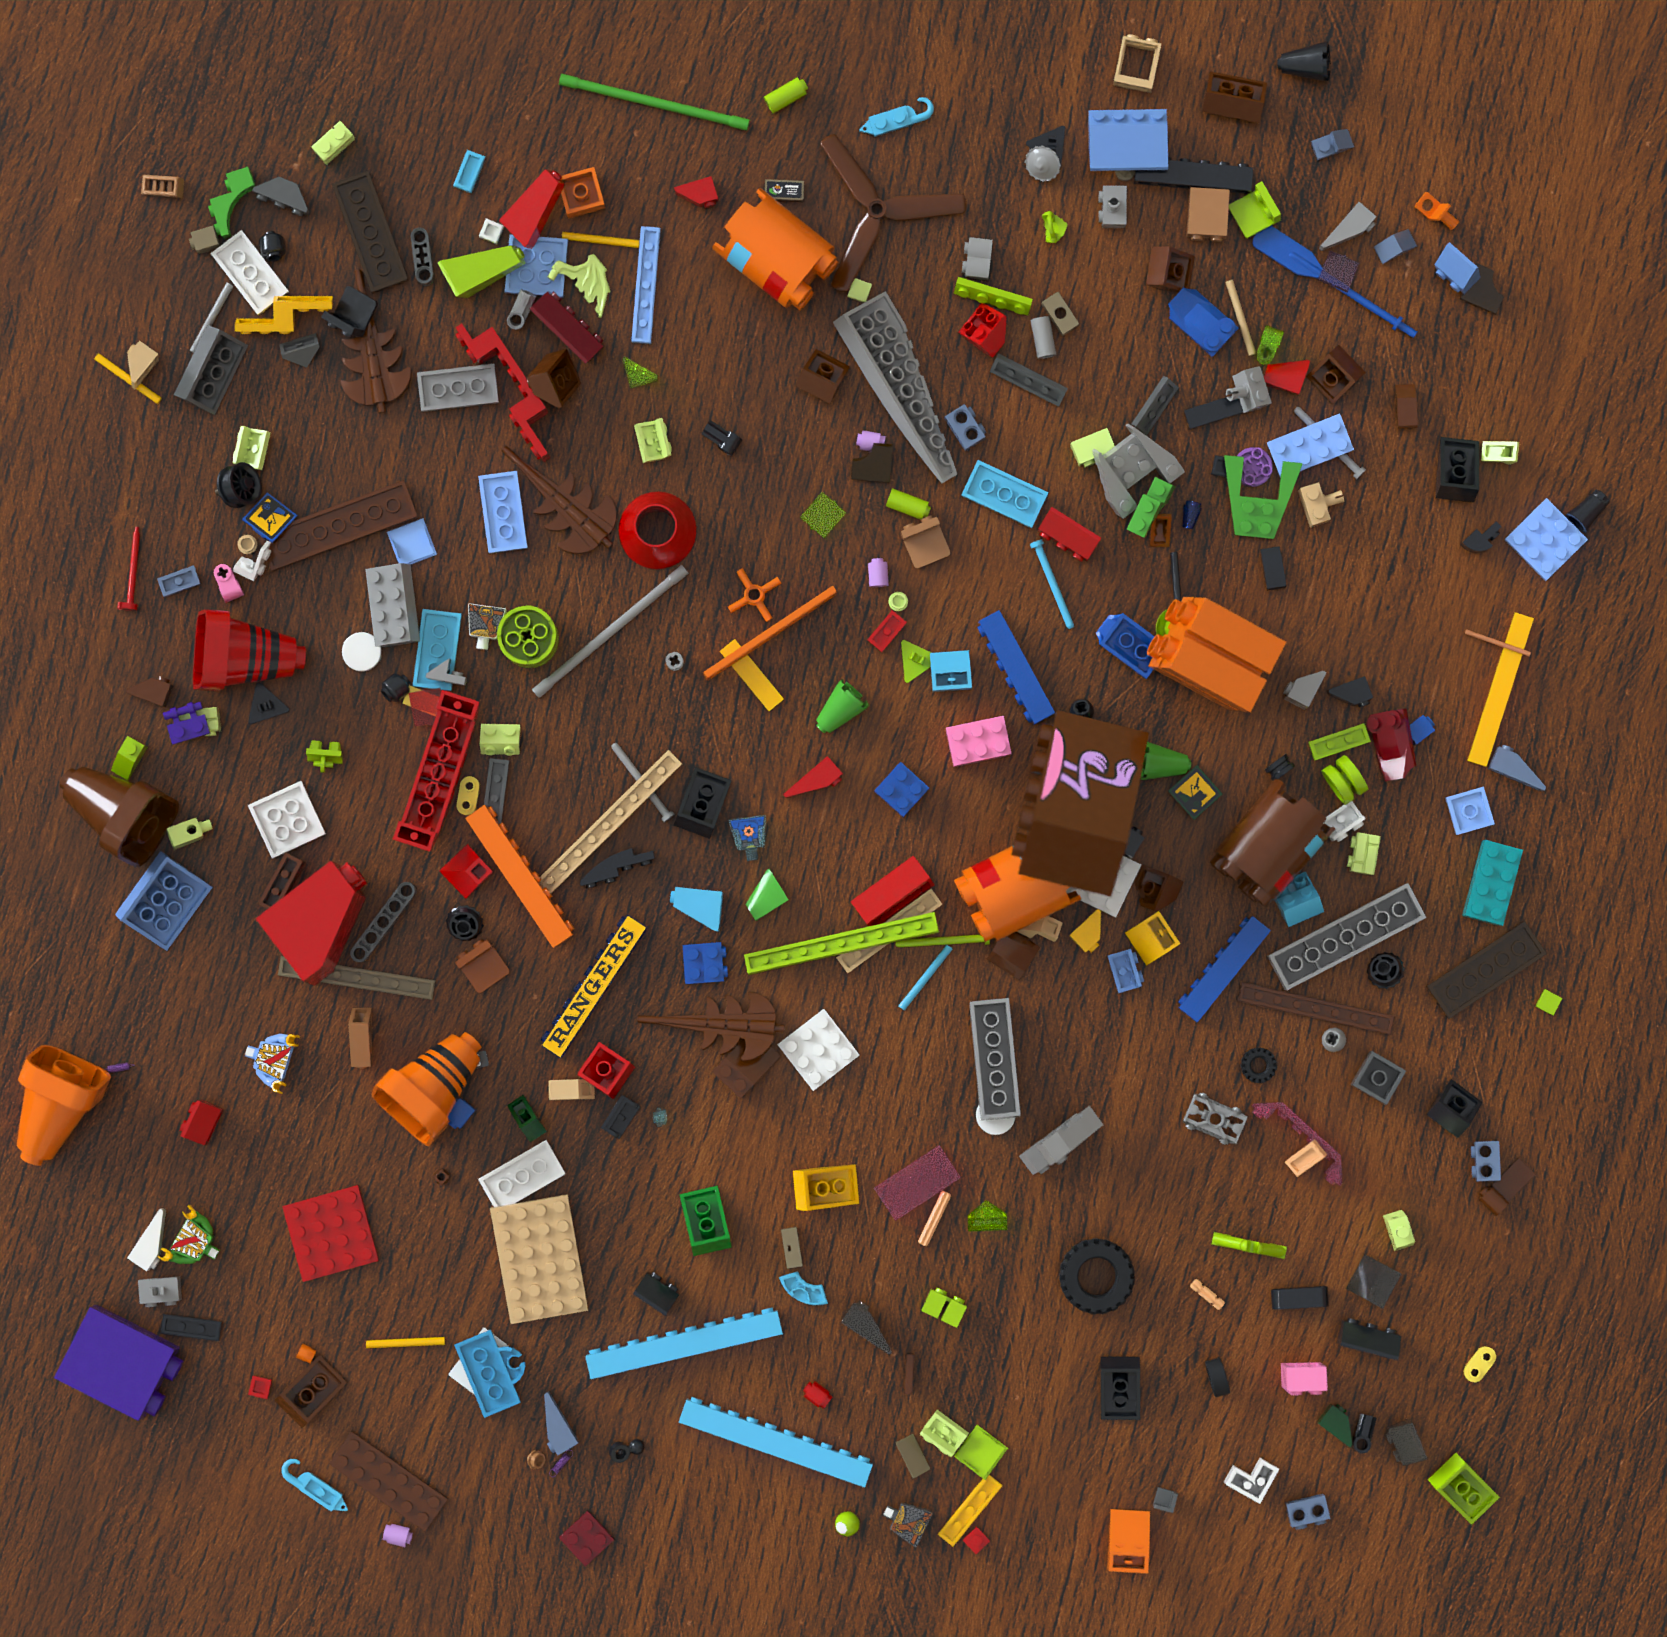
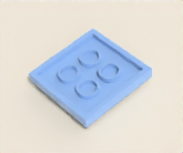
M510 234L509 246L521 248L525 255L523 259L526 264L506 275L505 293L519 294L522 289L533 293L535 296H543L547 291L551 293L554 291L563 298L565 275L558 274L554 281L548 279L547 276L556 261L559 260L566 263L568 239L539 237L535 246L529 249L525 248Z
M1546 498L1504 540L1547 581L1588 539Z

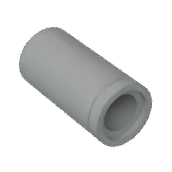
M1038 317L1030 320L1037 359L1056 356L1050 317Z

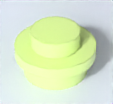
M895 592L889 598V606L894 611H903L908 605V598L902 592Z

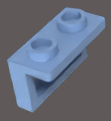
M1128 949L1107 956L1118 993L1142 987L1141 983L1144 982L1142 972L1137 971L1136 964L1139 963L1136 952Z

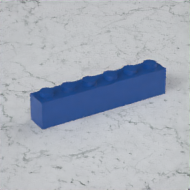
M1000 610L978 622L980 626L977 629L982 637L986 636L989 642L986 645L990 653H995L997 656L996 664L1000 671H1005L1007 675L1005 680L1009 688H1014L1017 693L1014 697L1019 706L1023 704L1026 710L1024 716L1028 723L1032 722L1033 725H1036L1054 715L1055 711Z
M1255 917L1244 918L1239 925L1241 927L1237 934L1235 932L1232 933L1227 940L1229 943L1225 949L1220 948L1215 955L1217 958L1213 964L1208 963L1202 971L1205 973L1200 980L1197 978L1190 986L1192 991L1188 995L1185 993L1178 1001L1180 1004L1178 1008L1196 1023L1271 931Z

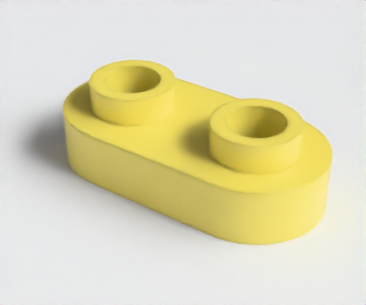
M471 776L462 779L459 787L457 810L463 815H470L477 808L480 783ZM469 782L473 784V788L471 790H468L466 788V785ZM464 802L470 803V807L468 809L463 808Z
M1487 1346L1479 1348L1464 1368L1465 1378L1471 1382L1480 1381L1496 1360L1495 1351ZM1485 1353L1490 1355L1488 1360L1483 1359ZM1473 1369L1478 1371L1476 1376L1471 1375Z

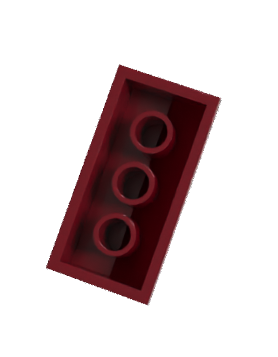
M547 291L531 306L530 310L587 364L605 346L602 343L604 341L603 338L596 332L592 334L588 330L590 326L583 319L579 321L574 316L576 312L569 305L565 307L560 302L562 298L557 293Z

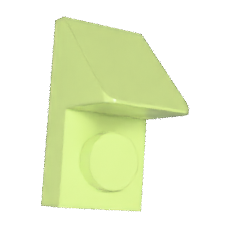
M1483 441L1481 461L1503 462L1508 465L1516 463L1518 460L1519 442Z

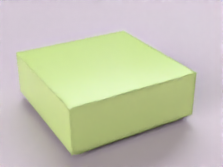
M855 278L847 297L865 303L872 284Z

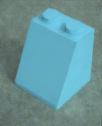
M675 887V891H671L670 903H674L673 907L710 929L719 932L723 892Z

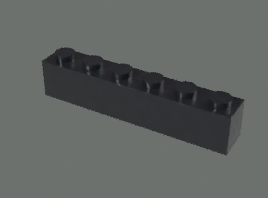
M1168 157V170H1135L1134 184L1190 189L1191 187L1230 190L1229 193L1250 194L1252 190L1253 168L1249 167L1248 164L1230 166L1228 162L1210 164V161L1199 160V163H1196L1186 158L1174 161Z

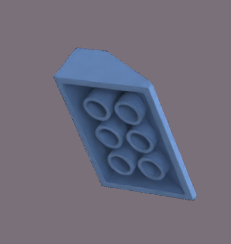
M1167 109L1089 110L1088 141L1090 171L1168 170Z
M160 851L115 915L122 922L167 951L213 887Z

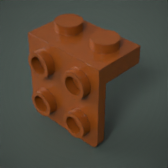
M483 939L473 945L474 949L469 953L465 950L457 956L458 960L455 962L478 993L484 992L510 972L490 941H483Z

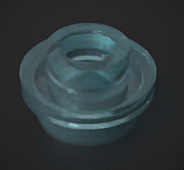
M660 1107L656 1108V1112H653V1123H656L657 1127L667 1124L666 1110Z

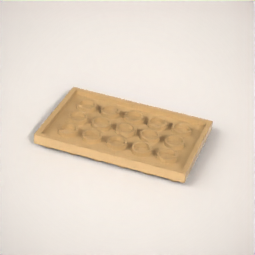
M568 1194L490 1208L510 1323L515 1324L588 1311Z

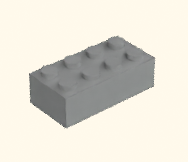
M399 563L365 569L375 647H391L420 642L411 564Z

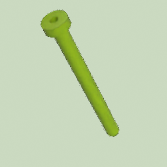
M981 935L917 938L896 942V947L979 943L985 941ZM990 940L986 941L985 945H990Z

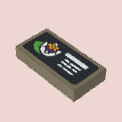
M765 179V192L775 200L803 201L804 181Z

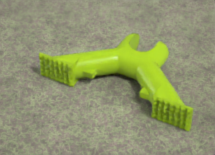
M1217 1232L1213 1233L1211 1243L1212 1245L1285 1259L1287 1250L1286 1246L1246 1240Z

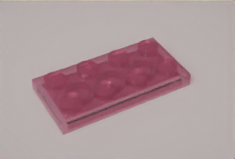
M938 1145L874 1187V1189L896 1221L961 1177L940 1145Z

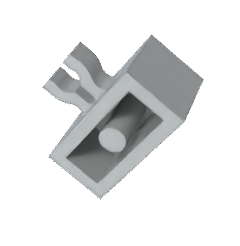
M180 1276L138 1280L140 1304H145V1307H155L159 1302H165V1306L177 1305V1301L182 1300Z

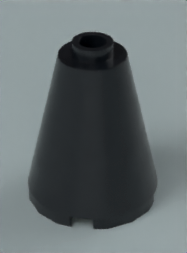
M1321 42L1283 53L1281 58L1277 60L1278 70H1281L1283 74L1322 81L1330 80L1331 70H1327L1329 69V64H1331L1328 42Z

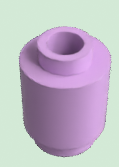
M863 430L862 434H858L856 445L860 446L859 450L871 451L873 443L884 444L885 436H881V433Z
M395 1524L386 1525L383 1540L389 1544L406 1547V1544L411 1543L413 1533L407 1527Z

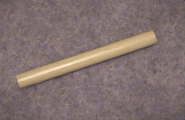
M1233 280L1226 281L1248 355H1255L1256 351Z

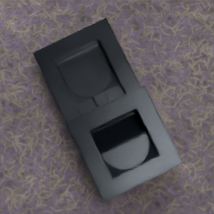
M1280 546L1260 549L1267 590L1286 588Z

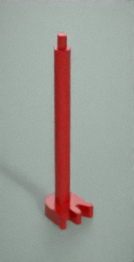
M135 527V532H133L127 603L118 602V610L137 611L138 604H134L140 540L139 527Z

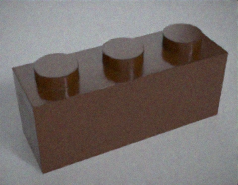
M285 852L258 905L269 909L286 896L306 862Z

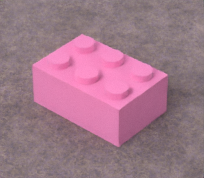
M1004 716L946 728L953 767L1001 758L1012 754Z
M1320 1362L1281 1363V1387L1290 1395H1302V1391H1308L1312 1395L1322 1394V1391H1327L1326 1366Z

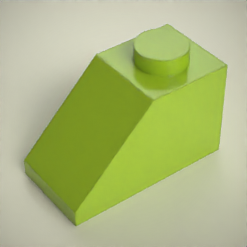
M127 736L116 755L111 771L129 780L148 747Z

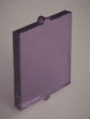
M1329 251L1318 280L1331 285V288L1336 287L1348 292L1359 263L1346 258V255L1342 256Z

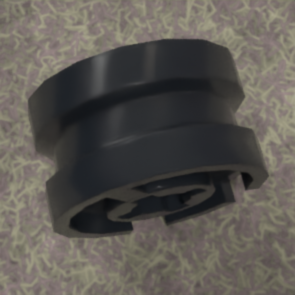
M1287 754L1264 769L1267 774L1269 773L1272 776V781L1279 779L1295 767L1294 763L1288 760Z

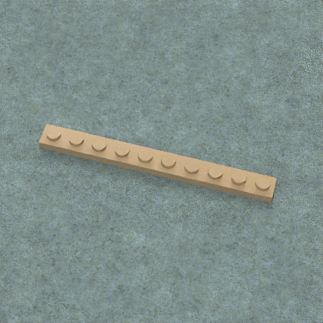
M670 750L654 763L540 876L542 881L539 883L543 889L547 887L552 894L682 765Z

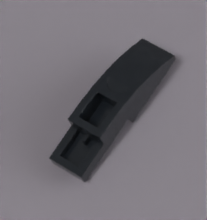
M630 848L614 854L589 871L580 881V884L589 889L596 887L597 882L605 881V884L615 882L616 877H620L618 871L620 868L622 871L633 869V865L638 863L641 866L652 864V860L655 859L654 851L634 855L633 849Z

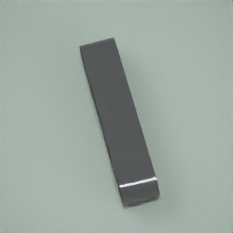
M403 882L398 886L351 949L350 955L354 961L363 963L369 959L416 896L417 889L414 884ZM407 885L412 888L410 896H404L402 893V889ZM394 901L400 903V910L398 912H393L390 908ZM382 917H387L389 921L388 926L385 928L379 926V920ZM373 932L376 934L377 940L371 944L368 942L367 936ZM359 948L365 951V956L362 959H357L355 955L356 950Z

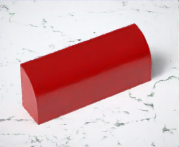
M912 856L850 902L867 926L883 924L935 886V884L916 858Z

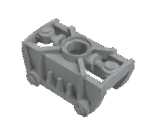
M1203 1092L1194 1094L1182 1121L1186 1125L1185 1127L1189 1130L1196 1129L1213 1136L1224 1145H1228V1143L1236 1144L1247 1116L1242 1113L1240 1108H1230L1209 1099V1096ZM1194 1101L1206 1104L1209 1111L1206 1109L1204 1111L1199 1110ZM1214 1113L1219 1114L1221 1117V1121L1217 1125H1213L1210 1122V1116ZM1189 1114H1199L1205 1121L1196 1122L1187 1117ZM1233 1116L1243 1120L1242 1124L1229 1123L1230 1120L1226 1117ZM1222 1127L1225 1129L1227 1127L1232 1128V1131L1237 1134L1236 1138L1226 1135Z

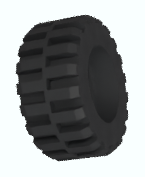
M1092 1238L1090 1240H1083L1077 1245L1075 1244L1066 1253L1060 1265L1059 1280L1065 1297L1073 1306L1090 1314H1107V1312L1117 1310L1131 1295L1133 1285L1135 1284V1271L1130 1257L1120 1246L1106 1239ZM1103 1258L1113 1266L1115 1282L1108 1292L1093 1295L1081 1287L1078 1278L1079 1270L1089 1259Z

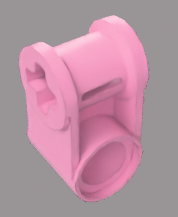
M226 564L216 566L214 576L224 601L227 603L243 596V591L232 569ZM221 569L228 571L226 578L219 576Z

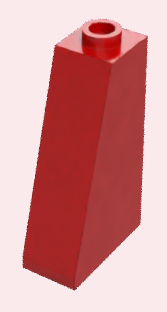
M545 169L499 220L525 248L532 249L535 246L565 186L561 181L562 176L555 170Z

